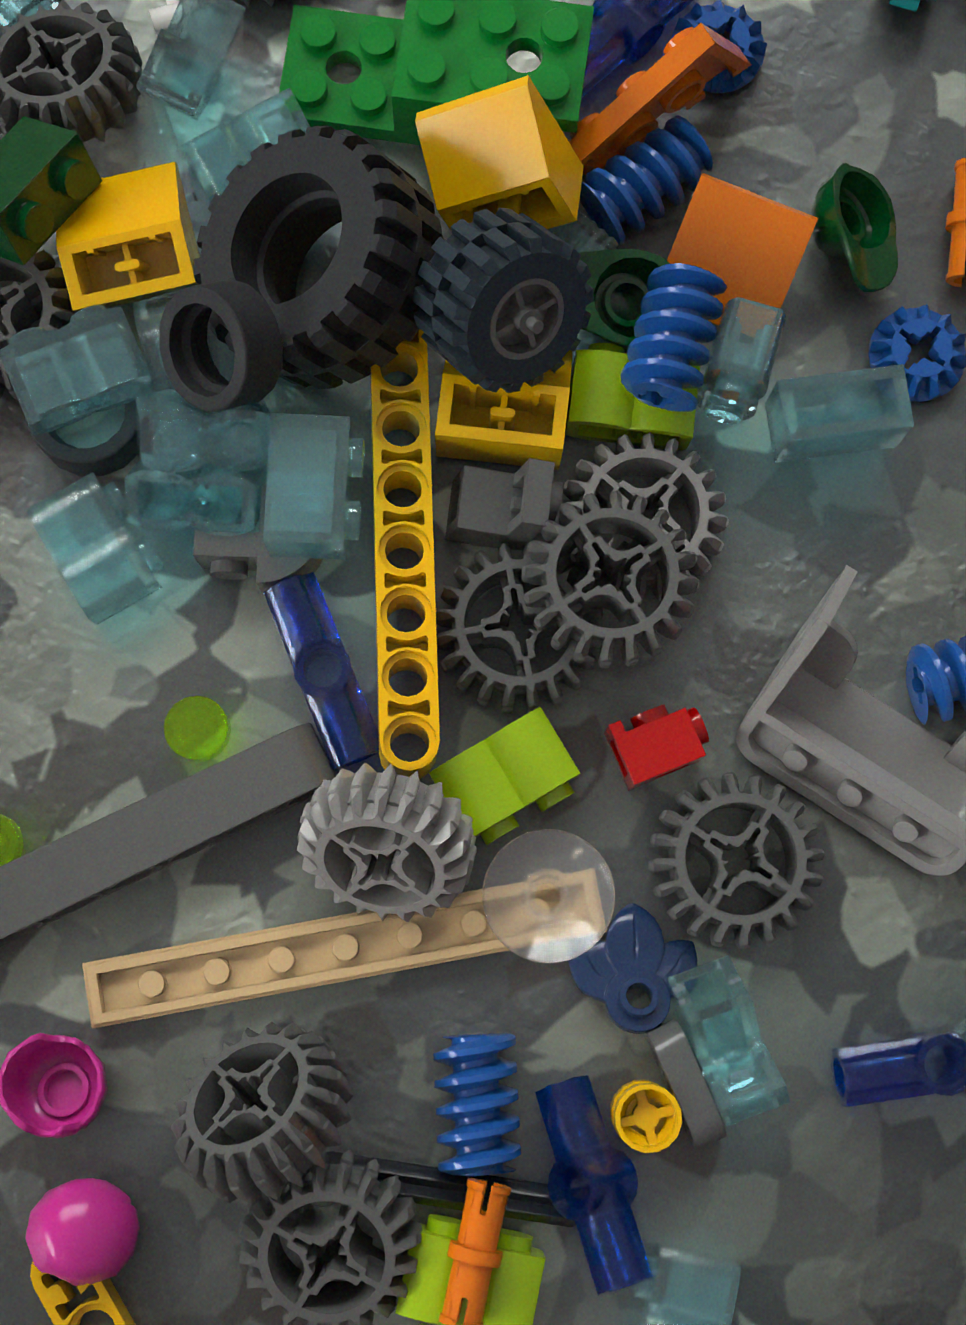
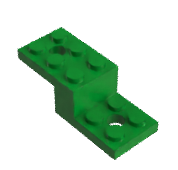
M406 0L404 19L294 5L275 112L277 126L303 130L313 126H332L335 130L346 129L358 134L362 138L421 146L415 124L417 112L529 75L561 130L577 133L594 6L551 0ZM528 51L535 54L541 64L534 71L521 73L512 69L508 65L507 59L515 52ZM341 63L353 64L361 71L359 77L349 84H338L332 81L328 74L334 66Z

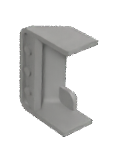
M846 565L801 627L745 715L736 734L738 748L748 761L915 869L934 876L952 874L966 863V730L953 745H950L845 678L851 671L858 654L857 644L851 633L833 621L857 574L856 570Z

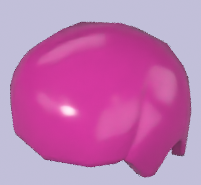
M45 1033L31 1035L7 1053L0 1069V1106L16 1126L38 1137L63 1138L76 1135L79 1130L86 1129L98 1117L108 1093L105 1064L88 1044H84V1042L75 1037Z
M95 1178L74 1179L47 1191L31 1210L25 1239L34 1265L39 1271L52 1274L71 1283L73 1286L85 1285L86 1283L91 1285L117 1276L134 1255L140 1223L137 1209L131 1204V1198L120 1188L106 1180Z

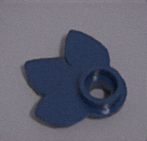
M635 903L626 905L615 916L607 931L606 942L577 937L570 939L568 945V964L573 980L579 990L593 999L604 1002L606 1012L611 1021L620 1029L633 1034H644L660 1026L668 1015L671 999L690 988L697 972V954L694 943L689 940H673L664 943L662 930L656 919L647 910ZM632 989L645 991L649 996L650 1005L643 1009L631 1006L626 997L627 992Z

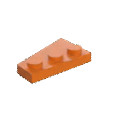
M702 23L698 24L695 28L689 27L677 33L664 47L663 53L665 55L647 71H639L627 78L617 89V98L601 113L590 114L579 121L577 133L570 132L572 139L569 140V143L584 166L583 175H587L588 172L597 167L605 170V164L609 158L617 154L624 156L626 148L637 141L643 143L646 134L658 128L659 123L656 118L663 113H673L683 107L689 110L706 98L703 91L706 83L726 68L733 78L748 68L751 63L740 48Z

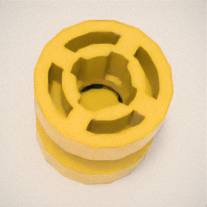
M644 1079L633 1080L622 1085L614 1094L610 1105V1121L615 1132L634 1150L643 1153L659 1152L669 1147L679 1135L682 1125L680 1106L676 1098L669 1091L655 1082Z

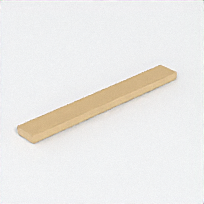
M595 868L462 892L454 898L450 908L438 907L432 918L425 917L415 911L409 922L404 921L397 914H388L384 921H382L377 912L365 910L358 915L357 912L86 962L82 963L91 1028L94 1029L607 932Z

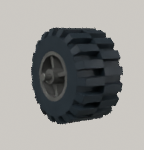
M499 208L496 214L488 209L474 212L472 223L460 219L450 226L452 235L444 240L439 237L432 245L431 249L435 251L434 256L430 262L423 261L418 271V275L423 278V285L414 287L413 302L420 309L413 315L416 326L424 332L421 337L428 346L473 384H479L483 389L495 393L500 388L507 393L520 391L524 382L533 387L543 381L544 373L548 370L555 373L565 364L562 360L569 350L574 352L581 342L577 336L581 328L588 327L591 314L586 311V306L593 302L594 288L586 283L590 279L591 273L588 265L580 260L581 254L574 247L522 212L518 214L508 208Z

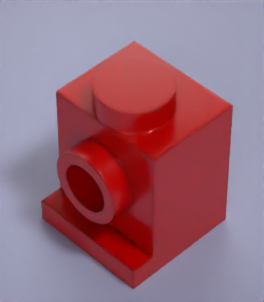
M665 704L630 719L633 726L632 730L626 732L621 720L609 724L604 732L628 791L699 762L706 756L702 745L709 742L707 729L695 707L689 709L685 707L669 714Z

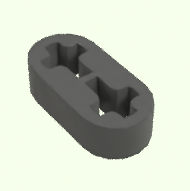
M676 1019L670 1020L646 1032L645 1036L667 1090L676 1098L680 1106L682 1125L695 1150L725 1138L727 1134L718 1109Z

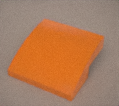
M702 173L667 262L669 264L683 263L697 266L721 278L727 285V289L724 293L713 297L723 304V314L718 319L708 321L766 344L818 218Z

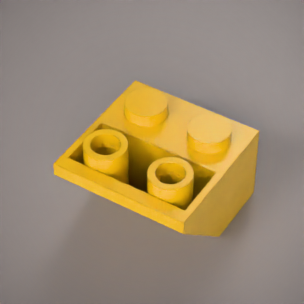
M529 75L417 112L415 124L436 208L450 230V226L460 219L472 223L474 212L488 209L496 214L499 208L512 209L518 214L522 212L546 229L577 221L584 166Z
M177 162L101 178L102 182L56 231L57 251L73 311L93 312L176 293L181 289L200 285L196 283L194 277V259L200 258Z
M569 350L562 358L565 364L555 373L551 370L544 373L543 381L531 387L524 382L520 391L507 393L502 388L496 393L487 391L479 384H473L445 360L435 431L436 456L523 466L531 458L554 462V470H559L564 446L573 352Z

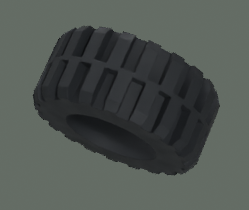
M332 126L309 127L306 129V133L301 129L292 130L278 135L277 144L263 143L250 152L252 159L245 166L236 165L226 177L230 183L221 196L215 193L208 207V210L212 213L207 226L201 225L197 238V245L201 248V257L194 259V277L198 284L231 279L250 285L266 299L278 321L283 342L282 370L279 377L304 388L311 385L318 389L336 388L343 385V380L352 384L371 375L370 367L375 364L380 367L386 366L399 355L396 351L397 346L404 339L411 341L419 331L413 314L420 307L413 302L414 287L423 285V278L418 275V271L423 261H431L435 254L431 247L439 237L443 238L440 219L434 215V203L428 192L417 184V179L361 136L346 129L335 130ZM342 222L340 241L329 267L310 289L296 297L297 278L307 253L326 231ZM212 310L208 321L210 330L219 341L227 344L228 349L235 353L229 330L222 318Z

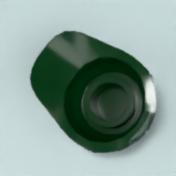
M843 163L821 184L817 192L811 215L817 217L818 220L812 233L818 248L830 256L846 258L857 287L863 292L872 293L883 290L891 284L896 276L898 252L894 209L890 196L873 174L861 168Z
M640 249L579 251L581 254L580 260L588 265L591 277L586 283L594 288L593 302L586 306V311L591 314L588 327L581 329L595 334L606 341L629 346L636 338L634 336L635 322L642 315L641 301L648 292V277L655 268L669 263L660 255Z

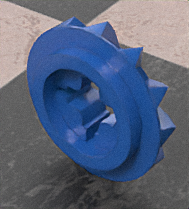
M717 0L712 5L701 6L696 2L687 15L683 18H678L672 38L680 31L689 27L695 28L700 23L718 34H724L725 31L729 32V41L740 48L751 65L734 78L726 68L709 80L703 91L726 93L745 86L757 75L765 56L767 43L764 42L761 33V21H753L747 15L744 4L734 8L724 5L722 0Z
M928 304L918 308L907 309L901 306L884 320L882 319L872 334L868 350L872 372L887 391L899 398L916 402L939 398L949 392L959 382L966 366V350L964 345L966 334L959 333L952 324L951 314L941 315L931 311ZM928 336L931 337L933 341L930 343L932 347L929 349L928 355L934 362L932 363L930 360L923 358L917 364L913 363L909 369L905 368L904 365L909 359L907 356L912 349L905 341L908 340L913 344H917L922 339L926 340Z

